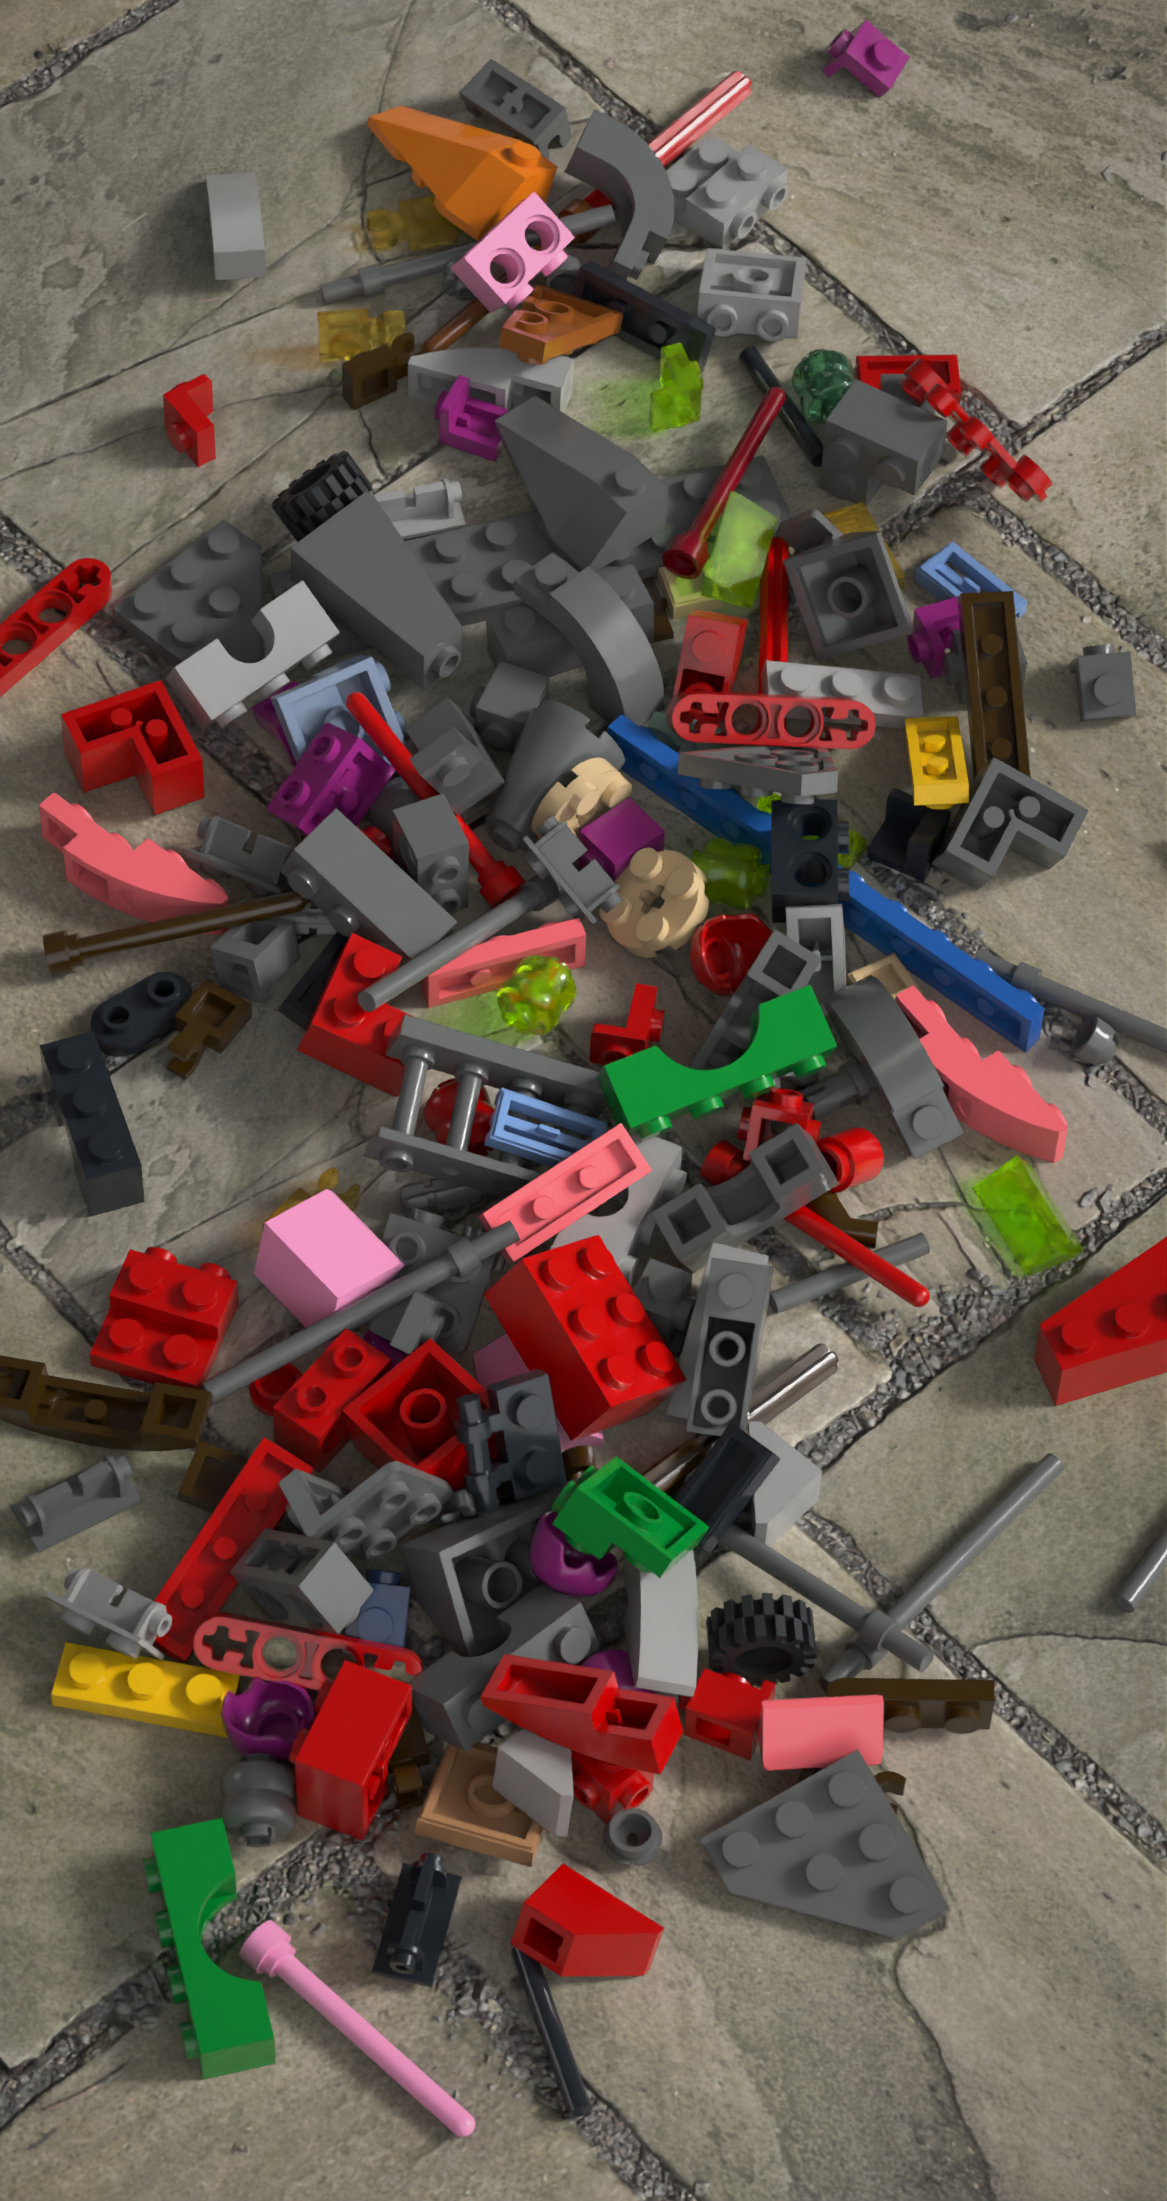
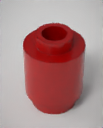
M853 1127L815 1142L839 1182V1185L829 1190L833 1193L842 1192L876 1178L882 1169L884 1156L881 1144L875 1135L867 1129Z

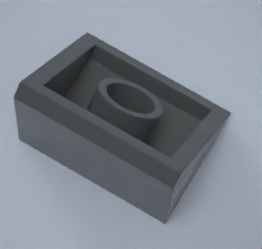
M880 531L850 532L783 561L818 660L906 636L915 631Z

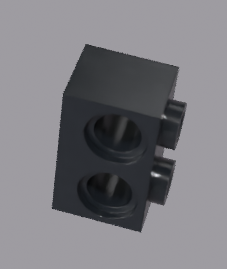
M837 799L814 800L813 804H790L781 800H771L772 923H787L786 906L838 904V901H849V868H838V854H849V821H838ZM808 835L819 837L815 840L802 839V837ZM806 882H815L820 885L815 887H805L801 884Z

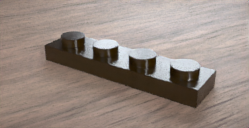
M1014 592L961 593L957 598L973 778L975 779L978 772L994 757L1031 778Z

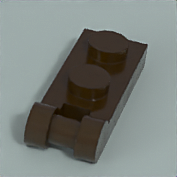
M838 1678L829 1684L826 1691V1697L883 1695V1728L896 1733H908L918 1728H943L956 1734H968L978 1729H990L995 1703L994 1680Z

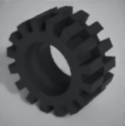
M341 451L339 454L331 455L326 461L323 459L318 462L313 469H308L302 473L303 476L299 479H294L289 484V488L282 490L278 494L279 497L274 499L272 508L294 539L299 542L363 493L372 490L373 486L348 451Z
M762 1593V1599L753 1600L752 1594L741 1596V1603L730 1599L723 1602L724 1609L715 1607L711 1611V1617L707 1616L706 1629L710 1669L716 1673H733L747 1680L750 1685L753 1681H760L762 1686L764 1680L771 1682L773 1679H778L781 1684L791 1681L790 1674L801 1677L806 1674V1668L812 1669L815 1665L817 1652L813 1612L810 1607L806 1608V1603L800 1599L792 1602V1596L782 1594L775 1600L773 1599V1593Z

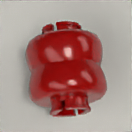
M455 1078L448 1079L437 1085L440 1089L434 1088L423 1110L427 1126L435 1134L437 1143L446 1145L459 1083ZM485 1086L480 1088L467 1151L484 1157L489 1154L487 1150L493 1151L494 1149L484 1145L486 1134L490 1131L491 1125H489L491 1114L495 1111Z

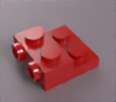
M148 1247L144 1253L129 1249L109 1294L110 1309L90 1351V1365L153 1385L158 1382L202 1390L204 1387L202 1383L208 1378L239 1305L237 1281L231 1279V1275L226 1269L214 1263H202L196 1269L177 1263V1259L172 1253L160 1247Z

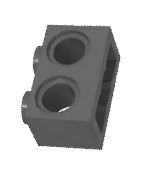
M444 793L392 810L393 862L451 916L458 910L467 908L469 842Z
M267 1528L263 1530L230 1571L232 1576L269 1620L337 1635L358 1617L360 1607L374 1591L335 1542Z

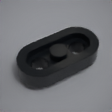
M158 972L144 978L100 1004L92 1014L91 1031L95 1033L101 1052L114 1057L128 1056L174 1030L175 1015L192 996L189 983L178 974ZM164 993L172 994V995H170V996H168V997H159V996H157V995H159V994H164ZM116 1019L126 1020V1022L122 1024L111 1023Z

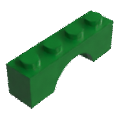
M810 984L759 1004L750 1016V1038L744 1055L725 1067L713 1070L691 1069L676 1063L655 1045L603 1066L597 1076V1080L616 1124L622 1123L629 1136L638 1133L641 1141H644L672 1129L673 1127L670 1122L672 1119L690 1113L693 1120H698L723 1109L722 1100L742 1092L744 1099L748 1100L775 1088L776 1085L773 1079L793 1072L796 1079H801L827 1067L824 1059L830 1056L837 1047V1044Z
M223 1818L150 1833L152 1856L142 1858V1865L148 1893L160 1892L164 1910L154 1912L161 1949L173 1947L176 1966L167 1967L172 2000L174 2004L185 2002L189 2021L179 2023L186 2060L198 2058L203 2080L276 2064L274 2034L262 1983L241 1979L223 1971L208 1957L201 1944L203 1934L211 1919L222 1908L237 1899L235 1869Z

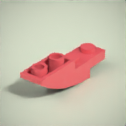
M55 792L39 804L42 838L64 853L66 880L108 906L138 919L154 922L229 905V897L224 889L216 881L209 878L205 880L191 870L183 858L171 849L164 850L149 838L133 851L130 844L117 833L110 834L96 824L82 806L76 803L69 804ZM230 927L202 934L222 936Z
M914 985L895 996V1001L910 1022L944 1084L942 1089L957 1119L988 1138L1023 1154L1052 1163L1063 1158L1068 1130L1066 1120L1054 1104H1047L1033 1089L1030 1078L1020 1066L1012 1065L999 1050L981 1060L974 1044L965 1037L960 1038L947 1023L946 1017L939 1005L933 1000L927 1001Z

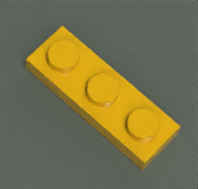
M958 716L905 718V742L914 805H925L931 809L941 810L951 808L955 804L969 803V783Z
M65 1642L51 1698L53 1706L228 1738L221 1719L223 1699L228 1691L234 1693L235 1696L239 1695L241 1676L143 1656L133 1659L121 1652Z

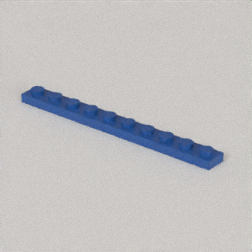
M622 714L608 726L607 734L613 738L624 755L625 763L621 767L623 772L771 874V813L762 812L744 800L733 787L731 789L703 788L699 786L700 778L679 775V754L658 740L657 736L649 728L642 725L638 726ZM849 870V901H838V904H842L843 923L846 928L886 956L895 953L906 970L1025 1053L1040 1040L1045 1008L1039 1005L1029 992L1013 987L996 975L986 962L980 959H973L953 945L944 933L937 929H930L911 916L901 903L885 898L868 886L859 874ZM806 882L801 885L805 887H815L820 884L815 882Z

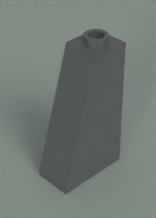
M368 491L290 548L291 581L296 585L303 580L323 608L421 688H427L440 677L445 678L449 676L462 661L461 624L376 498Z

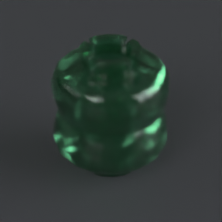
M825 349L809 352L808 356H804L797 364L791 376L793 390L800 398L803 415L811 422L822 425L826 423L828 416L856 380L850 359L842 352Z

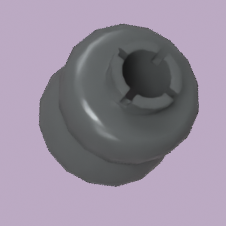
M265 1753L247 1754L246 1757L242 1756L239 1763L228 1767L221 1779L224 1803L220 1818H223L225 1831L238 1837L240 1844H246L249 1847L274 1845L277 1842V1837L289 1833L296 1820L295 1808L292 1802L296 1789V1779L292 1770L280 1764L277 1757H270V1754Z

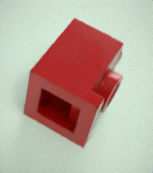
M704 1668L700 1678L696 1679V1689L693 1697L681 1695L678 1709L686 1712L684 1735L751 1761L759 1743L758 1730L762 1701L774 1700L776 1684L764 1680L761 1688L758 1689L751 1686L747 1680L739 1675L729 1672L719 1674Z

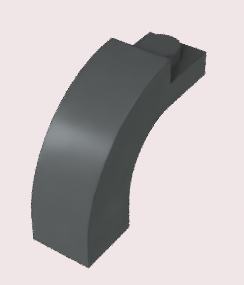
M594 109L564 173L598 189L612 202L620 217L622 233L619 246L608 270L626 280L628 276L637 280L646 261L655 264L672 230L674 196L671 183L660 159L637 133L616 119Z
M552 552L514 579L515 595L552 623L566 637L576 651L588 679L590 709L609 724L622 714L638 726L650 720L654 712H661L665 709L662 676L651 645L629 608L598 573L589 566L578 572Z
M448 697L405 728L419 750L409 760L423 779L440 794L444 793L452 811L457 815H462L505 783L503 774L487 745L467 715Z
M869 975L822 999L845 1049L852 1052L858 1058L868 1073L913 1159H917L964 1134L942 1089L944 1084L924 1046L895 999L876 977Z

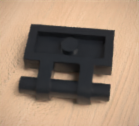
M535 1369L487 1385L486 1391L489 1408L485 1410L481 1409L479 1395L468 1394L456 1399L459 1419L454 1422L457 1441L464 1444L468 1466L463 1471L466 1491L473 1494L476 1512L488 1513L498 1509L496 1489L502 1482L505 1496L514 1501L567 1484L550 1381L547 1373ZM494 1433L498 1457L490 1460L487 1439Z

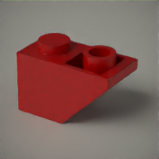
M699 609L694 610L688 615L672 699L685 691H733L748 619ZM696 702L691 703L690 711L681 712L680 720L685 723L692 724L693 719L713 721L720 728L719 714L705 713L697 709ZM717 702L719 713L723 702Z
M562 1863L523 1903L510 1944L560 1977L644 1976L650 1970L664 1927Z

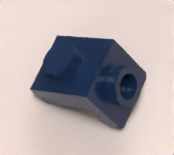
M366 1569L365 1580L374 1591L360 1607L358 1617L345 1628V1636L405 1648L409 1605L413 1594V1587L408 1584H400V1572Z

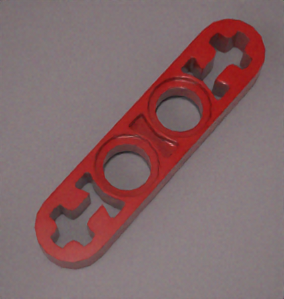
M83 558L72 562L0 624V697L109 602L112 596V580L109 567L104 562L95 558ZM93 582H97V586L95 587L91 584ZM79 583H84L85 585L79 589ZM51 608L60 609L67 614L64 619L55 623H46L38 618L41 612ZM11 640H23L30 645L27 651L17 655L9 654L2 649L4 644Z
M685 691L672 699L666 713L667 723L675 734L684 740L703 743L855 749L867 744L873 737L876 728L875 716L869 707L857 700L839 697ZM696 702L697 709L705 713L719 714L721 732L715 733L718 726L715 722L702 720L696 721L694 730H690L689 724L680 720L681 712L690 711L691 703ZM717 702H723L720 713L718 712ZM743 704H752L756 707L759 714L757 726L749 733L741 734L736 732L731 721L733 712ZM794 707H805L811 716L810 727L801 735H789L784 728L785 715ZM827 707L824 716L830 719H846L848 711L852 710L853 716L861 719V727L853 728L850 737H847L846 732L840 728L824 726L821 708ZM824 727L825 737L819 738Z
M217 1612L207 1616L199 1624L193 1638V1649L197 1658L209 1668L274 1682L286 1680L300 1687L320 1690L325 1679L329 1678L322 1669L321 1660L329 1650L334 1648H342L349 1651L353 1655L356 1664L365 1668V1653L377 1655L373 1668L391 1670L394 1661H402L406 1663L405 1671L409 1675L416 1677L424 1671L421 1659L413 1651L404 1647L227 1612ZM218 1626H225L229 1628L228 1636L230 1639L247 1643L248 1630L259 1632L260 1634L252 1650L253 1664L241 1661L246 1649L228 1647L224 1656L213 1654L214 1646L212 1643L204 1641V1635H214ZM274 1637L289 1639L297 1650L296 1661L284 1669H276L270 1666L263 1656L264 1644Z

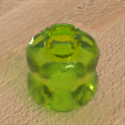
M712 837L706 842L703 852L697 849L693 851L691 861L703 871L708 884L704 882V894L709 898V904L724 903L737 910H747L752 905L755 895L759 896V898L765 896L768 881H765V877L770 875V864H762L761 849L756 845L748 843L733 844L725 839Z
M542 955L526 956L516 966L513 975L499 987L497 991V1004L501 1016L508 1027H516L515 1032L535 1036L546 1035L557 1026L561 1015L575 1003L577 987L571 970L564 962L560 965L558 958Z

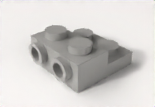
M711 133L666 171L674 196V220L716 248L723 250L737 238H744L748 235L755 222L769 210H776L783 203L788 193L787 167L751 144H748L739 152Z
M706 248L699 289L697 318L717 328L716 336L726 337L738 333L758 335L767 341H782L786 338L797 339L807 258Z

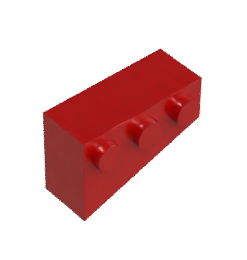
M1167 1237L1040 1323L1034 1361L1055 1406L1167 1372Z

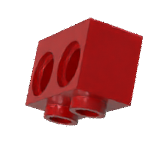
M346 1328L273 1406L274 1442L313 1467L318 1473H321L352 1439L342 1409L392 1369V1359Z

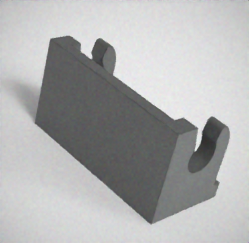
M490 59L459 91V96L465 101L468 112L476 117H481L482 113H484L536 147L546 159H549L547 147L552 138L562 147L572 139L566 107L493 59Z

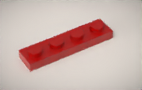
M264 1437L155 1598L154 1602L163 1604L166 1607L167 1614L172 1616V1624L164 1636L156 1637L152 1644L153 1647L178 1663L186 1664L194 1653L193 1638L199 1624L207 1616L221 1612L239 1585L230 1573L231 1569L265 1528L276 1530L286 1515L285 1506L289 1502L278 1482L295 1469L312 1475L313 1467Z

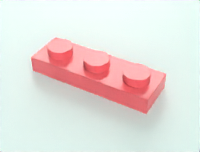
M580 918L564 922H548L538 929L511 936H496L485 943L474 946L422 979V993L428 1008L584 967L586 933Z
M620 1123L477 1217L487 1232L508 1220L512 1222L520 1241L500 1251L506 1262L510 1264L652 1170L622 1123Z

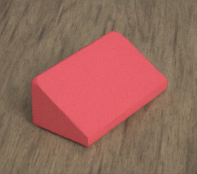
M883 1695L762 1701L758 1730L762 1767L767 1771L825 1768L857 1749L868 1766L881 1764L883 1757Z

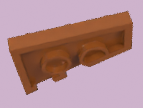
M537 283L533 288L532 297L527 296L523 300L522 310H515L502 326L499 347L517 353V358L522 362L536 365L545 364L551 358L562 354H571L577 348L588 344H597L599 340L619 333L623 312Z

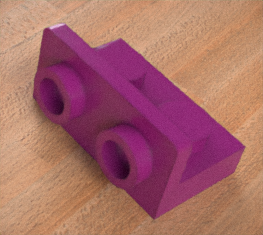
M326 723L312 739L307 750L288 778L279 787L277 794L268 805L267 811L275 818L291 825L305 838L336 808L355 826H358L395 772V769L361 738L337 726Z

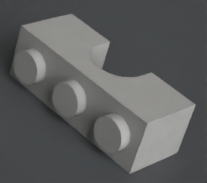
M303 580L262 607L252 618L251 623L259 632L264 642L265 652L261 661L255 663L237 661L228 654L220 641L215 639L174 667L166 677V681L202 731L215 722L218 723L221 729H224L248 711L243 704L258 693H260L264 700L268 699L291 682L286 676L288 672L300 664L308 671L333 653L328 645L340 632Z
M638 1133L630 1137L652 1171L607 1200L620 1207V1211L604 1217L584 1215L560 1231L550 1248L551 1250L599 1234L630 1286L638 1271L640 1260L637 1256L643 1245L651 1247L660 1232V1228L651 1212L666 1204L667 1201L669 1202L679 1196L687 1177V1173L681 1170V1146L658 1137L641 1141Z

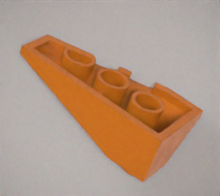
M402 105L372 115L367 121L368 128L393 158L407 162L413 169L411 179L418 188L428 187L435 195L433 206L437 211L476 241H479L506 214L531 193L535 192L546 204L558 166L542 156L540 151L533 145Z

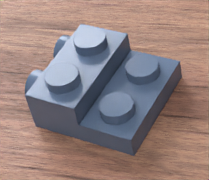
M357 655L312 675V679L270 697L296 764L323 725L330 723L361 738L391 765L347 709L345 700L352 692H360L368 699L409 751L406 741L410 740V736L405 730L408 726L402 715L398 711H393L386 693L391 689L388 675L381 663L378 661L374 662L372 656Z

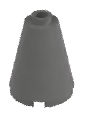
M550 699L542 700L540 705L537 703L531 709L504 773L505 783L499 786L486 817V822L491 829L489 836L501 848L509 852H516L517 849L527 851L530 848L523 840L526 836H529L534 844L536 843L534 839H539V837L532 832V821L541 801L557 782L566 788L571 781L576 779L578 776L572 769L588 759L599 757L606 759L619 771L625 763L622 750L610 735L604 731L597 738L585 728L590 719L581 712Z

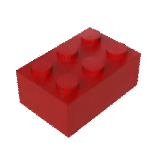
M599 1234L522 1258L483 1294L528 1370L539 1369L548 1374L555 1415L571 1441L649 1414L687 1381L673 1354L664 1343L644 1310L642 1303L636 1297Z

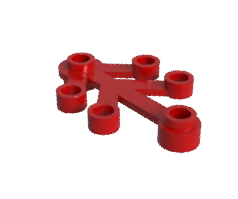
M917 358L903 372L905 378L899 384L917 404L921 406L927 401L942 417H949L955 423L946 433V438L956 450L965 457L974 448L990 456L979 468L994 485L1001 489L1007 484L1026 503L1032 497L1040 503L1047 498L1045 492L1053 485L1047 474L1025 454L1015 461L978 418L973 415L969 417L955 398L946 390L945 382L925 361Z

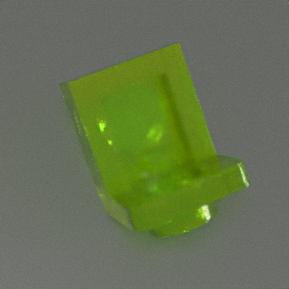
M681 342L661 347L660 383L663 389L653 391L650 394L649 425L653 432L680 428L689 423L700 421L701 397L704 386L698 363L695 360L689 361Z

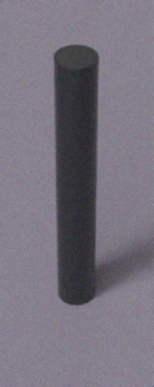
M752 346L744 349L739 355V360L763 395L772 387H779L784 391L786 399L777 415L814 467L821 466L824 445L757 348Z
M513 1947L510 1952L568 2116L570 2118L584 2116L592 2110V2106L542 1966L533 1958Z

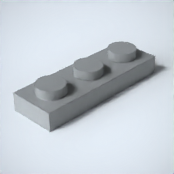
M767 660L761 671L762 694L854 699L871 709L875 716L877 727L905 729V718L924 717L920 675ZM802 706L790 709L785 715V718L811 720L809 711ZM827 707L821 708L824 722L861 725L862 723L861 719L853 716L852 710L848 711L846 719H830L824 716Z

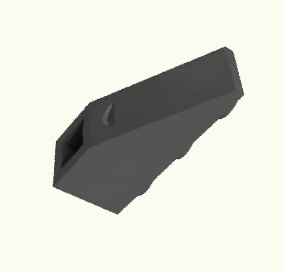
M720 1258L711 1259L686 1427L687 1432L721 1436L731 1422L746 1432L767 1316L773 1266Z

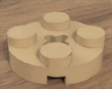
M592 758L578 764L572 769L578 777L571 781L566 788L557 782L541 801L532 821V832L539 837V839L534 840L537 842L542 838L537 828L552 815H554L559 823L565 820L568 824L567 826L579 839L582 828L629 798L632 792L631 783L604 758Z
M643 848L633 855L630 865L614 882L619 885L620 889L616 892L623 900L607 914L600 907L599 913L601 918L607 923L611 936L627 951L643 958L657 957L658 955L654 951L662 950L667 946L674 950L685 945L691 939L697 927L702 925L709 909V898L704 894V882L707 884L708 882L703 871L685 855L671 850L657 852L653 848ZM659 896L665 900L660 909L652 907L649 910L652 902Z

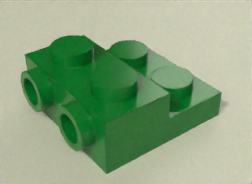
M617 1456L600 1469L591 1465L577 1483L572 1480L563 1489L551 1507V1510L558 1514L552 1524L564 1532L565 1539L576 1550L585 1554H592L600 1560L614 1547L618 1546L624 1551L626 1559L633 1566L641 1571L653 1573L659 1578L694 1549L710 1528Z

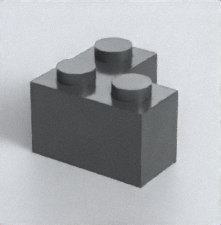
M856 379L826 419L820 488L830 492L839 499L848 500L863 508H866L883 483L915 495L944 455L948 420Z
M994 757L976 775L969 789V803L961 804L931 864L976 889L981 888L994 877L1008 848L1049 870L1066 856L1089 810Z

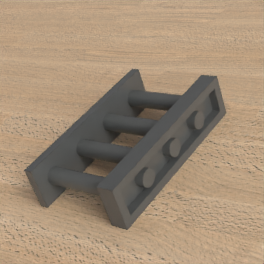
M404 1014L389 1035L385 1054L386 1056L400 1059L402 1064L405 1065L392 1129L380 1126L366 1145L364 1157L378 1160L381 1166L391 1171L408 1172L412 1170L506 1198L542 1173L522 1168V1157L501 1151L499 1161L467 1152L481 1086L487 1085L498 1089L505 1088L589 1117L598 1118L608 1106L597 1080L600 1072ZM431 1069L454 1075L455 1079L459 1081L446 1145L414 1136L427 1070ZM509 1110V1116L530 1122V1116ZM562 1127L561 1133L583 1140L584 1134Z

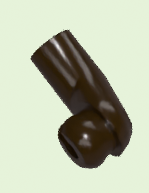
M827 1191L804 1205L865 1247L875 1249L879 1221L851 1218L836 1193Z

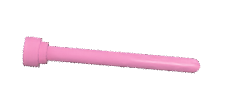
M268 1920L261 1924L248 1937L239 1952V1958L257 1974L265 1972L270 1977L278 1975L455 2135L466 2137L473 2132L475 2128L473 2116L294 1957L295 1948L289 1944L291 1937L273 1920Z

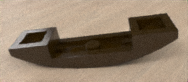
M0 1355V1420L46 1436L85 1445L129 1451H173L197 1447L213 1399L212 1392L158 1382L155 1383L153 1392L148 1393L48 1375L45 1363Z

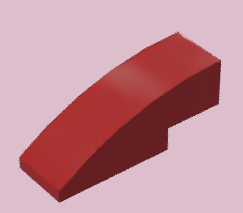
M504 1654L480 1696L483 1706L548 1741L595 1759L661 1775L683 1733L674 1697L619 1689L615 1673L610 1670Z

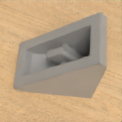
M842 904L786 906L787 937L822 958L806 986L811 984L823 1014L828 1015L822 999L846 987V943Z
M748 1421L747 1434L780 1458V1461L749 1501L752 1536L770 1547L819 1500L822 1470L761 1421Z
M523 1728L498 1747L492 1788L554 1836L567 1837L573 1802L571 1749L548 1741Z

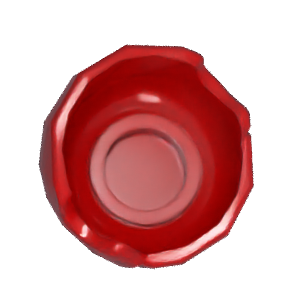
M752 913L722 914L705 920L702 926L697 927L691 937L689 960L697 981L716 995L732 997L763 945L773 932L758 916Z

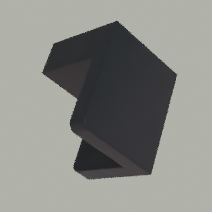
M893 788L887 797L885 820L868 847L867 857L870 860L924 882L934 866L931 862L949 829L951 811L931 809L925 805H914L913 795Z

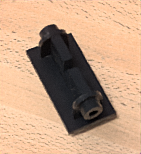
M423 1853L420 1856V1860L413 1862L412 1865L403 1863L372 1974L432 1988L462 1881V1876L447 1873L443 1868L444 1859L439 1855Z

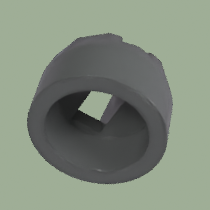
M567 254L568 258L551 274L545 277V286L572 295L582 263L576 257Z
M1091 1016L1081 1025L1074 1036L1071 1044V1053L1083 1061L1094 1065L1107 1063L1113 1059L1117 1052L1119 1043L1117 1032L1097 1016Z

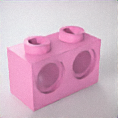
M533 192L506 214L450 269L490 313L504 304L512 310L534 290L528 282L539 271L547 277L568 258L562 249L575 237L539 196ZM526 229L538 234L542 243L541 251L532 249L526 243ZM491 262L498 263L505 269L507 274L506 284H501L492 277L490 273Z

